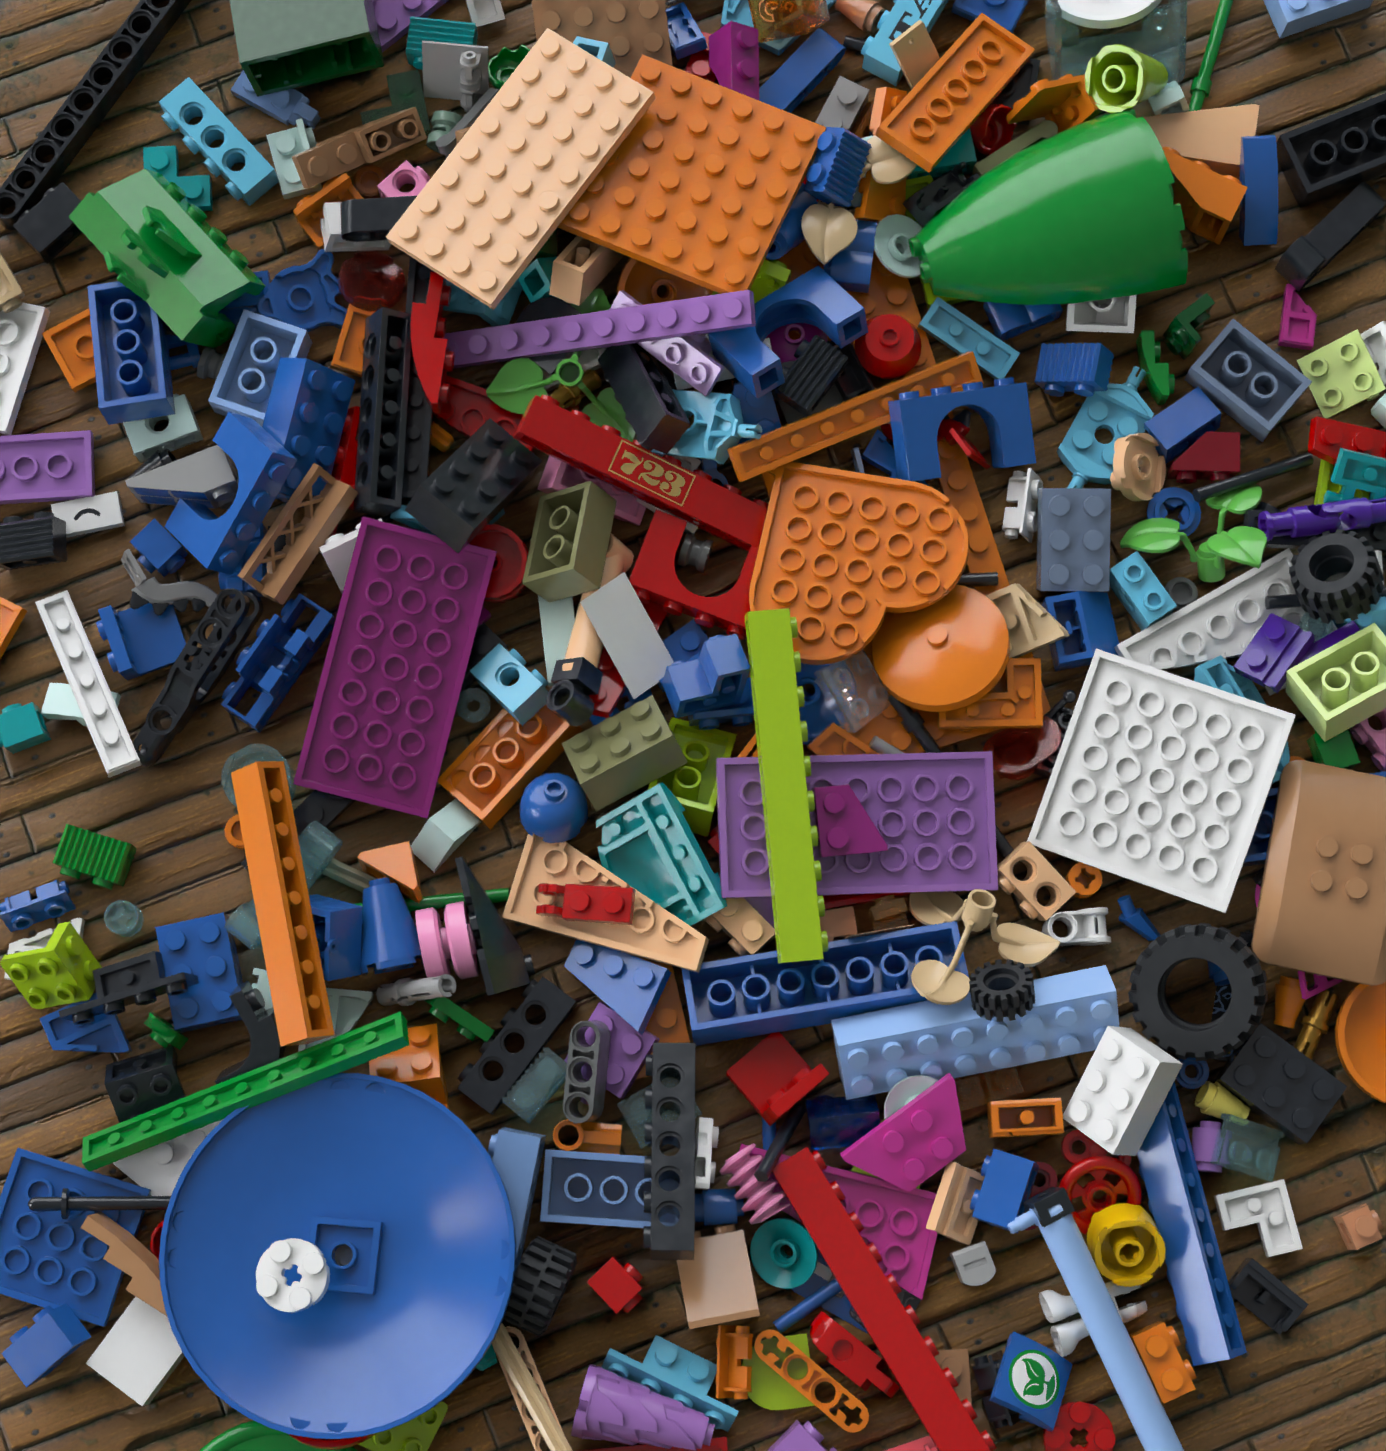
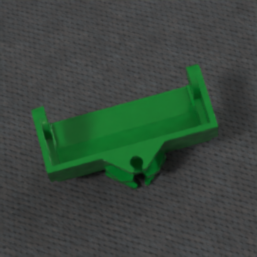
M143 169L97 191L96 194L89 192L69 215V218L104 255L108 271L118 274L119 276L116 279L145 300L182 341L211 348L225 343L234 333L235 324L225 314L218 312L242 294L248 293L257 296L266 287L247 266L249 264L248 259L239 251L232 250L226 244L228 238L219 229L211 228L205 221L207 218L206 214L200 208L193 204L190 205L185 200L186 193L177 184L169 182L160 173Z

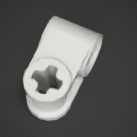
M1087 908L1055 913L1044 922L1042 933L1060 941L1059 946L1111 943V937L1107 936L1105 915L1108 914V908ZM1054 921H1062L1067 926L1068 934L1065 938H1060L1053 933L1052 924Z

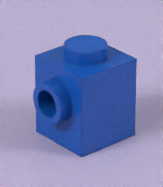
M155 518L130 541L141 554L137 560L151 574L157 570L163 577L168 573L172 574L179 570L185 562L184 558L188 555L183 546Z

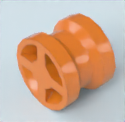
M1079 862L1067 872L1065 880L1076 891L1073 895L1074 897L1086 899L1100 889L1102 873L1098 868Z

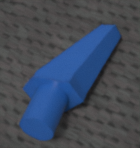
M1130 895L1122 896L1117 900L1122 911L1118 918L1120 922L1148 941H1154L1160 936V933L1146 916L1143 909L1135 908Z

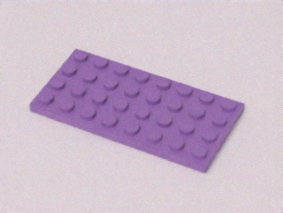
M992 751L809 756L811 776L806 777L807 791H811L814 787L849 784L888 846V851L824 858L819 857V847H813L814 861H820L822 880L816 882L817 895L972 891L975 889L986 891L998 890ZM758 757L717 758L719 867L722 898L771 897ZM815 811L809 812L811 826L816 825Z

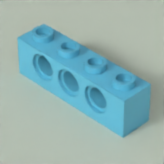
M190 77L159 101L164 112L161 118L173 132L177 129L180 130L185 136L182 140L193 154L200 152L206 160L203 163L216 178L221 175L228 182L225 187L237 201L242 198L250 206L279 182L275 169ZM202 117L200 123L196 125L188 124L192 118ZM218 139L224 140L220 147H210L213 141ZM238 162L245 163L243 169L239 171L231 170L234 164Z

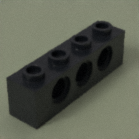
M543 976L539 982L535 979L530 982L521 995L525 998L523 1003L517 1010L512 1007L500 1022L504 1027L495 1038L491 1035L489 1040L483 1043L479 1049V1052L483 1055L475 1065L469 1063L457 1078L461 1082L458 1089L492 1115H494L577 1006V1002ZM533 1007H541L546 1011V1018L539 1025H532L527 1021V1013ZM514 1034L521 1035L525 1041L523 1049L518 1053H510L506 1049L507 1039ZM492 1062H498L503 1067V1074L497 1081H488L484 1074L486 1066Z

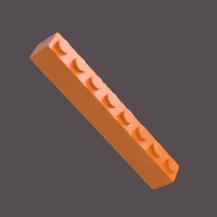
M257 761L231 772L279 1042L280 1047L309 1044L335 1035L285 764L284 761Z

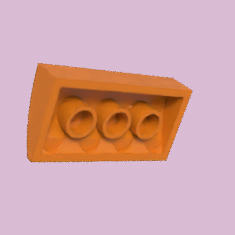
M547 704L523 726L503 708L446 769L437 782L491 830L523 795L525 787L533 779L541 776L564 751L562 743L579 734L583 729L580 726L576 727L568 724L550 710Z

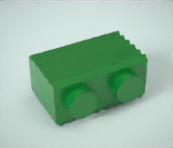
M66 824L53 864L61 867L60 874L79 880L81 874L94 878L92 884L112 890L114 884L122 887L125 885V880L127 879L137 848L130 843Z

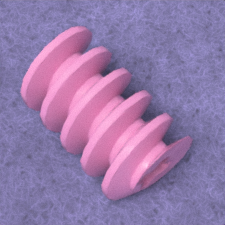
M755 1143L725 1160V1165L719 1171L721 1175L733 1174L727 1183L728 1187H741L734 1197L736 1200L748 1199L741 1209L743 1212L755 1211L749 1220L750 1224L761 1223L791 1205L779 1204L785 1196L783 1191L772 1193L773 1188L778 1183L776 1179L760 1182L755 1178L754 1174L757 1170V1165L763 1159L762 1155L750 1156L751 1151L756 1146Z

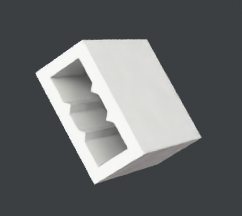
M135 1297L86 1364L139 1405L145 1406L150 1404L184 1358V1354L172 1332L168 1317Z

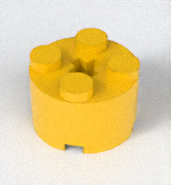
M1128 1203L1114 1204L1100 1212H1095L1091 1217V1223L1087 1232V1244L1093 1260L1103 1276L1119 1286L1132 1287L1146 1283L1153 1277L1152 1274L1159 1266L1161 1268L1165 1260V1244L1152 1217L1142 1206Z

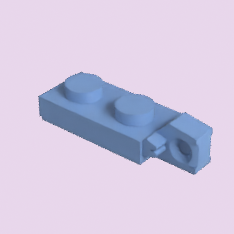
M244 70L231 88L232 95L286 125L290 123L295 126L296 120L302 118L305 125L314 129L321 119L318 115L319 112L308 105L309 99L293 88L257 97Z

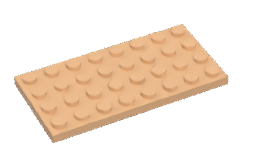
M547 28L387 234V240L401 251L494 310L656 99L654 92Z

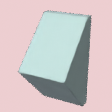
M454 799L428 819L411 845L413 853L435 873L481 821L459 801Z

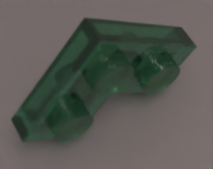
M419 70L387 75L392 106L360 112L362 124L411 107H416L426 136L431 133Z

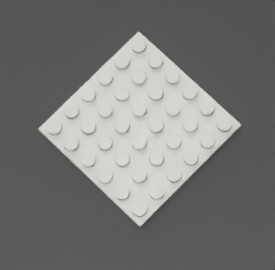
M1096 649L1027 841L1043 850L1226 914L1296 715Z

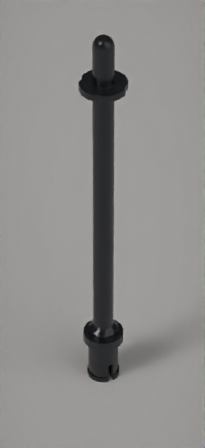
M63 1188L61 1197H33L28 1201V1207L32 1211H61L62 1219H68L70 1211L167 1210L171 1196L71 1197L69 1189Z

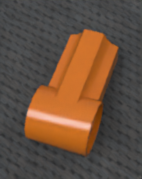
M567 1119L555 1126L553 1142L562 1151L620 1154L622 1125L596 1122L576 1124ZM565 1126H572L578 1132V1141L571 1146L563 1145L558 1139L559 1131Z

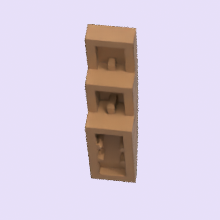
M97 1212L88 1215L81 1228L110 1246L103 1259L132 1277L126 1290L167 1316L160 1286L158 1258L129 1231L104 1213Z

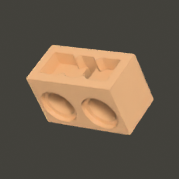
M1030 841L1021 842L997 865L998 885L1007 894L1010 895L1013 892L1022 902L1019 905L1020 909L1032 920L1037 918L1039 921H1047L1076 893ZM1018 861L1023 862L1027 867V875L1021 881L1016 879L1013 874V867ZM1042 886L1049 890L1051 896L1050 901L1045 906H1042L1036 898L1037 891Z

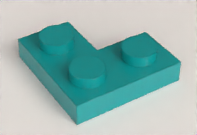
M176 145L143 147L144 169L160 173L169 182L177 184L186 193L184 198L190 205L193 204L202 211H213L212 179L210 175L179 176V158Z

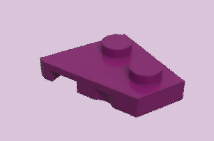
M849 784L812 788L820 858L888 851L886 842Z

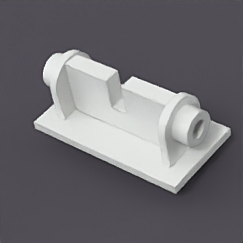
M1028 468L1027 473L1014 471L1013 476L1009 477L1006 501L1018 503V506L1005 507L1002 530L1005 532L1004 537L1017 539L1018 534H1021L1030 543H1032L1033 532L1037 531L1038 488H1043L1041 478L1031 468Z

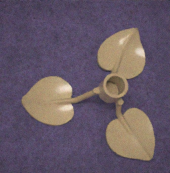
M874 135L867 141L871 144L872 148L868 150L869 155L866 156L867 164L862 169L863 173L860 175V178L862 179L864 174L871 169L872 177L876 182L880 184H893L911 174L917 167V164ZM819 200L818 204L809 206L804 212L801 220V229L808 247L816 258L825 265L854 241L858 226L854 216L844 209L845 207L834 206L833 203L827 205Z
M983 889L972 890L964 901L953 892L911 893L909 896V908L912 915L924 925L958 922L960 920L964 922L965 930L949 967L937 960H924L919 962L912 971L911 979L915 989L922 997L936 1004H956L966 998L969 993V977L955 971V968L971 931H982L990 923L992 940L1000 943L998 947L999 954L1006 960H1013L1014 964L1018 962L1023 963L1024 967H1032L1042 963L1058 949L1060 941L1042 932L1016 923H1003L997 927L996 920L998 914L993 912L996 899L990 892Z

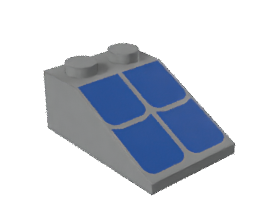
M218 445L127 479L125 482L140 503L176 506L179 499L182 498L204 504L211 509L218 507L228 509L236 497L239 477L230 456Z

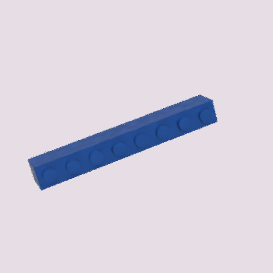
M1174 1082L1137 1155L1140 1163L1139 1172L1145 1182L1149 1197V1210L1154 1216L1156 1227L1165 1244L1167 1278L1172 1285L1177 1303L1176 1312L1183 1325L1186 1337V1350L1191 1356L1193 1366L1229 1360L1243 1355L1247 1351Z

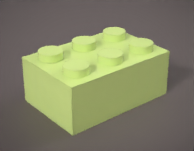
M1375 623L1286 672L1287 695L1324 742L1386 708V636Z

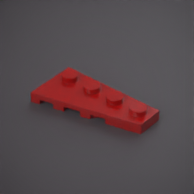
M446 375L445 383L450 384L449 400L447 404L442 403L441 414L433 413L435 417L467 438H470L489 419H492L514 437L524 414L513 413L499 407L487 396V389ZM519 441L532 453L534 452V447Z

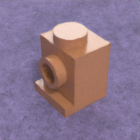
M1366 1203L1333 1217L1347 1250H1358L1383 1239L1380 1234V1230L1383 1229L1381 1220L1375 1210H1369Z

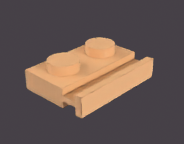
M952 1161L948 1163L945 1167L926 1229L970 1246L978 1220L972 1217L974 1210L970 1209V1203L975 1190H981L984 1176L970 1168L961 1166L959 1163Z

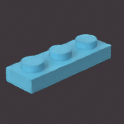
M939 297L935 299L918 325L919 328L959 355L973 351L978 368L994 379L1004 378L1020 355L1018 351Z

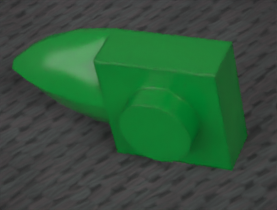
M151 1011L149 1012V1017L144 1024L153 1030L150 1037L164 1048H167L170 1044L181 1050L189 1038L175 1030L174 1026L164 1018Z

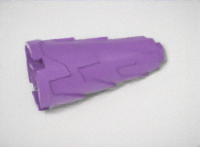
M589 1365L579 1398L578 1410L576 1409L571 1436L582 1439L606 1440L628 1445L640 1443L668 1449L677 1447L695 1451L696 1449H702L703 1444L710 1446L715 1424L708 1423L709 1417H706L704 1413L683 1406L680 1401L650 1391L648 1386L620 1377L600 1366Z

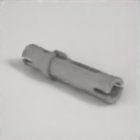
M449 974L418 980L402 978L395 983L382 984V988L377 989L376 996L378 1002L383 1006H391L393 1004L408 1006L416 1001L452 996L451 993L456 991V981Z

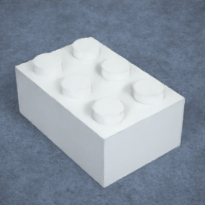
M1107 1026L1063 1114V1119L1112 1155L1136 1156L1183 1063L1132 1028Z

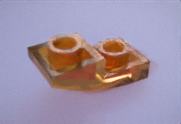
M1016 1066L954 1078L960 1112L987 1104L990 1101H997L1024 1092Z

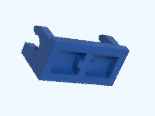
M1198 386L1145 422L1144 428L1149 435L1157 440L1159 446L1154 447L1160 456L1164 455L1165 463L1167 464L1185 452L1205 432H1214L1220 428L1221 412Z

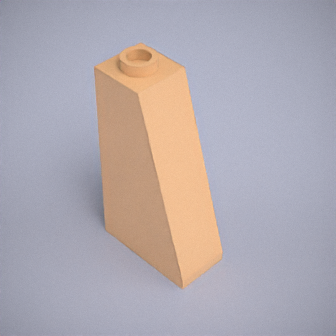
M1249 104L1146 116L1144 118L1151 126L1162 148H1173L1182 157L1192 162H1203L1212 171L1220 175H1230L1239 178L1241 137L1255 136L1260 105Z

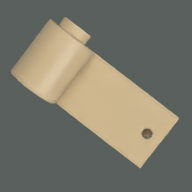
M921 20L917 21L889 43L911 90L940 59L930 35Z

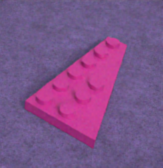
M741 1144L739 1151L748 1147V1145ZM754 1147L750 1156L762 1155L764 1158L768 1150ZM782 1154L776 1165L791 1156ZM827 1166V1169L822 1171L829 1184L835 1180L846 1197L845 1200L841 1201L846 1212L849 1214L854 1211L865 1229L860 1232V1235L866 1245L873 1242L883 1259L878 1265L884 1275L887 1276L891 1273L900 1287L922 1300L938 1234L935 1231L926 1229L937 1193L917 1188L908 1192L882 1179ZM772 1173L770 1174L768 1180L775 1179ZM778 1183L773 1188L772 1193L783 1191ZM786 1195L779 1202L780 1205L790 1204ZM792 1205L782 1210L801 1222Z

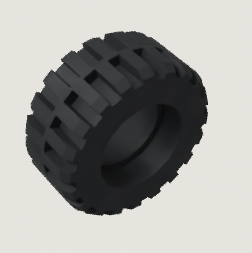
M1200 923L1198 925L1185 924L1165 932L1152 941L1136 960V967L1131 972L1129 982L1132 985L1128 996L1129 1003H1133L1134 1011L1132 1015L1135 1022H1140L1144 1029L1142 1033L1148 1040L1152 1038L1158 1043L1157 1046L1165 1052L1169 1050L1175 1053L1176 1058L1186 1060L1188 1057L1195 1058L1196 1061H1207L1210 1057L1216 1056V1058L1225 1056L1233 1049L1240 1047L1249 1038L1264 1015L1265 1003L1268 1000L1265 970L1261 969L1260 960L1256 954L1247 947L1248 943L1242 937L1237 938L1230 933L1231 930L1222 926L1216 928L1208 923ZM1189 959H1205L1215 963L1225 972L1229 979L1232 993L1229 1007L1220 1018L1206 1024H1194L1185 1021L1172 1010L1166 998L1165 987L1169 974L1179 963Z

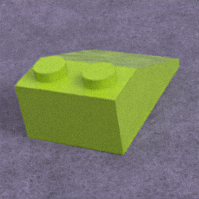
M671 717L669 726L688 763L652 781L649 784L648 790L663 782L686 810L682 813L692 833L708 837L717 809L716 759L731 758L737 734L719 729L699 730V725L689 726V721Z

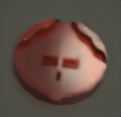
M361 251L354 254L353 258L349 260L347 258L342 263L338 276L339 291L346 301L356 308L365 311H377L382 307L391 308L402 297L405 286L404 271L400 266L398 268L393 263L394 259L386 254L376 251Z

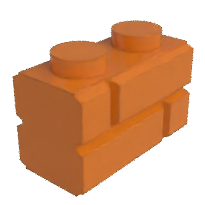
M1061 1098L1004 1100L987 1103L989 1138L1060 1135L1064 1133Z

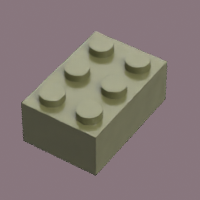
M592 481L540 496L522 584L549 603L600 589L617 500Z
M653 695L636 702L631 707L612 717L606 718L599 724L574 735L562 743L578 781L596 811L688 763Z

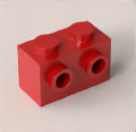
M612 1257L587 1281L616 1314L622 1309L629 1313L643 1299L639 1292L644 1287L639 1282L644 1277L630 1262L623 1266L616 1257Z

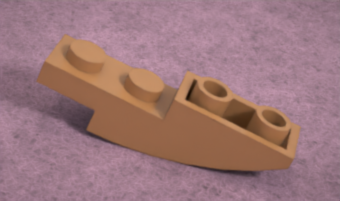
M411 107L321 141L315 147L292 156L303 187L310 188L360 165L373 163L427 139L416 107Z

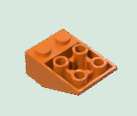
M1163 147L1162 149L1175 183L1171 184L1174 193L1173 203L1181 204L1185 226L1189 231L1220 245L1248 187L1242 185L1241 181L1233 176L1220 175L1212 171L1203 162H1192L1182 157L1177 150Z

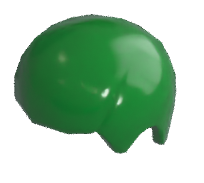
M523 44L517 50L503 47L498 55L492 57L488 63L489 84L493 88L500 90L530 49Z

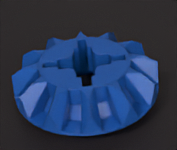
M1169 487L1157 492L1147 506V519L1165 518L1168 514L1165 508L1175 510L1183 506L1178 516L1181 522L1179 521V532H1184L1189 536L1199 525L1201 509L1199 503L1195 501L1190 492L1182 488Z

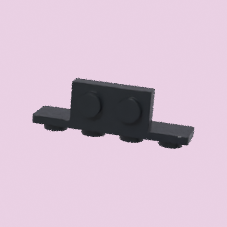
M152 951L93 970L98 999L61 1010L59 1015L60 1019L73 1021L74 1025L88 1024L95 1020L94 1016L103 1013L105 1015H116L126 1011L125 1006L136 1003L138 1006L148 1005L156 1002L157 996L166 993L168 996L186 993L189 986L199 983L198 976L181 972L166 977L161 953Z

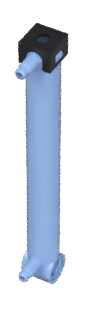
M1052 1186L1022 1202L1026 1213L1008 1223V1230L1014 1234L1032 1225L1039 1227L1144 1450L1184 1451L1071 1214L1075 1209L1065 1188Z

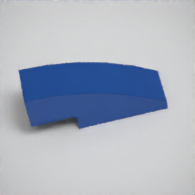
M1276 136L1241 137L1239 180L1242 185L1248 188L1240 202L1239 238L1244 246L1277 244L1278 160Z

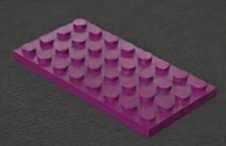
M362 517L296 770L294 785L428 818L497 551L468 544L458 554L436 535Z

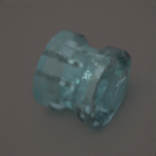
M117 900L107 907L104 913V922L111 932L122 937H131L141 930L143 914L131 902Z

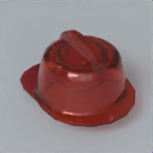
M1043 716L1042 728H1006L987 740L983 747V752L992 751L993 769L1000 779L1022 780L1032 775L1037 769L1038 764L1057 750L1061 742V730L1054 720Z

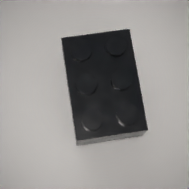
M1259 1023L1249 1038L1234 1051L1213 1081L1214 1083L1219 1082L1245 1105L1249 1106L1253 1112L1298 1145L1308 1143L1347 1088L1345 1084L1262 1023Z

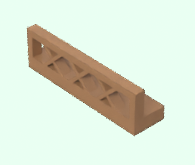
M313 463L238 576L264 597L283 605L320 551L319 547L324 545L325 540L328 539L358 492L350 485L336 480L321 466ZM320 477L327 484L319 495L312 497V486L317 478ZM304 506L305 517L300 523L293 524L294 512L298 507ZM285 534L286 545L282 551L274 553L275 540L278 536ZM267 562V573L261 582H258L252 575L259 564Z

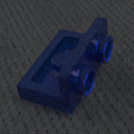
M875 1094L846 1100V1096L833 1098L832 1096L822 1095L813 1100L805 1101L813 1150L849 1147L880 1124Z

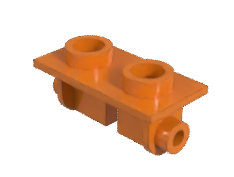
M718 1325V1337L716 1340L717 1372L715 1376L716 1398L748 1399V1392H752V1366H741V1359H752L753 1334L750 1333V1326Z

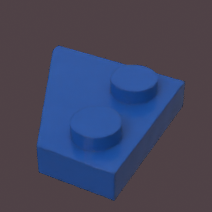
M97 992L92 994L90 1000L72 1003L39 1018L54 1051L129 1053L132 1049L117 1014L105 1015L103 1013L96 1015L93 1022L83 1025H74L73 1021L60 1019L59 1011L98 999Z

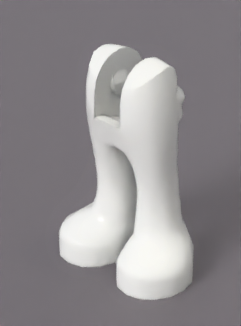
M1112 1281L1105 1283L1123 1323L1129 1322L1148 1311L1145 1300L1129 1303L1118 1308L1115 1296L1130 1293L1140 1288V1285L1124 1287L1114 1284ZM1045 1290L1039 1293L1041 1308L1050 1323H1055L1079 1313L1071 1295L1063 1296L1053 1290ZM1082 1318L1057 1324L1050 1328L1054 1346L1061 1357L1071 1354L1078 1342L1089 1336Z

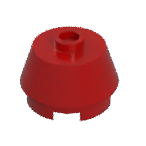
M882 314L867 321L868 333L855 340V353L863 368L883 379H893L908 373L916 365L921 355L922 344L917 329L907 319L894 314Z

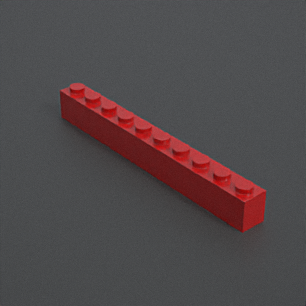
M808 1147L776 1165L772 1174L812 1237L817 1249L939 1451L996 1450L997 1447L988 1432L984 1430L980 1433L972 1421L978 1416L968 1399L960 1401L954 1391V1388L959 1385L950 1369L946 1367L942 1370L934 1358L940 1354L929 1335L922 1338L916 1328V1325L921 1322L910 1304L904 1307L899 1300L897 1294L902 1292L897 1281L891 1273L885 1276L878 1265L883 1259L873 1242L866 1245L861 1237L860 1232L865 1229L854 1211L848 1214L843 1207L841 1201L845 1200L846 1197L835 1180L829 1184L822 1171L827 1169V1166L819 1152L815 1150L811 1153Z

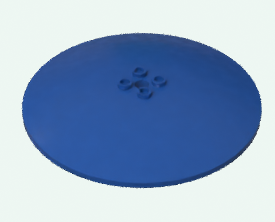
M338 1073L247 1109L249 1106L234 1110L206 1136L194 1151L175 1185L165 1213L160 1239V1286L165 1311L182 1353L205 1384L229 1406L266 1427L291 1435L315 1439L363 1437L390 1430L431 1410L455 1391L483 1359L504 1319L512 1293L516 1268L514 1218L503 1180L490 1154L468 1126L443 1104L408 1085L379 1076L359 1073ZM290 1238L305 1240L316 1245L323 1253L330 1270V1282L323 1298L308 1309L296 1313L283 1312L271 1307L259 1295L256 1289V1269L261 1256L275 1241H283ZM348 1245L353 1253L352 1260L347 1265L340 1266L335 1261V1252L340 1246ZM293 1265L291 1270L286 1269L284 1273L289 1286L294 1281L300 1282L302 1275L297 1273V1265Z

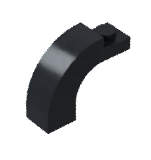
M249 980L237 986L229 997L249 1031L251 1039L250 1053L244 1060L222 1070L215 1080L216 1084L284 1057L286 1046L280 1047L274 1008L265 1010V1001L261 992L257 988L253 989Z

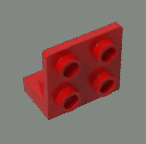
M780 1032L769 1034L726 1071V1076L769 1126L773 1125L830 1074L821 1063L812 1070Z

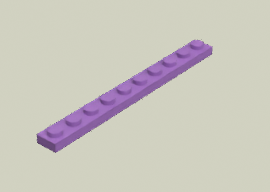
M751 290L446 333L442 339H448L450 351L455 352L454 368L511 361L517 358L575 352L756 326L754 293Z

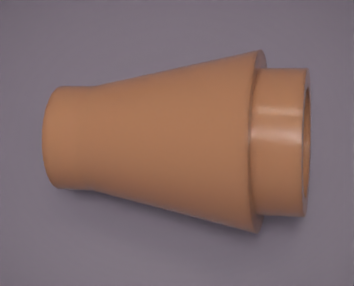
M837 0L835 3V10L845 15L863 32L870 31L874 33L878 30L877 24L885 11L884 8L880 7L879 2L873 0Z

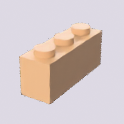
M576 236L553 261L549 295L562 299L567 303L580 306L622 259L623 254Z

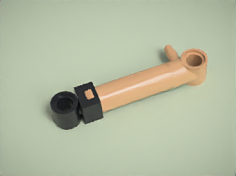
M610 534L600 588L621 573H626L633 562L634 555L632 551L613 534ZM598 589L582 593L580 602ZM580 602L565 658L563 660H556L551 682L554 685L546 697L547 707L568 724L576 727L584 724L591 717L594 711V701L589 696L598 695L603 677V672L598 669L603 643Z

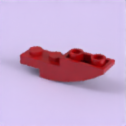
M431 272L426 304L412 302L411 343L413 358L424 395L433 413L441 414L442 403H448L450 384L445 383L447 371H453L455 352L450 351L448 339H442L445 337L447 319L442 317L443 308L450 305L452 288L447 286L445 278L435 272Z

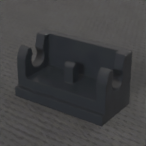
M960 162L952 170H949L921 190H918L903 202V205L922 228L947 204L980 177L976 173L966 179L962 172L966 167L965 162Z
M1245 1258L1228 1280L1232 1297L1277 1334H1281L1282 1331L1286 1332L1309 1305L1253 1258Z

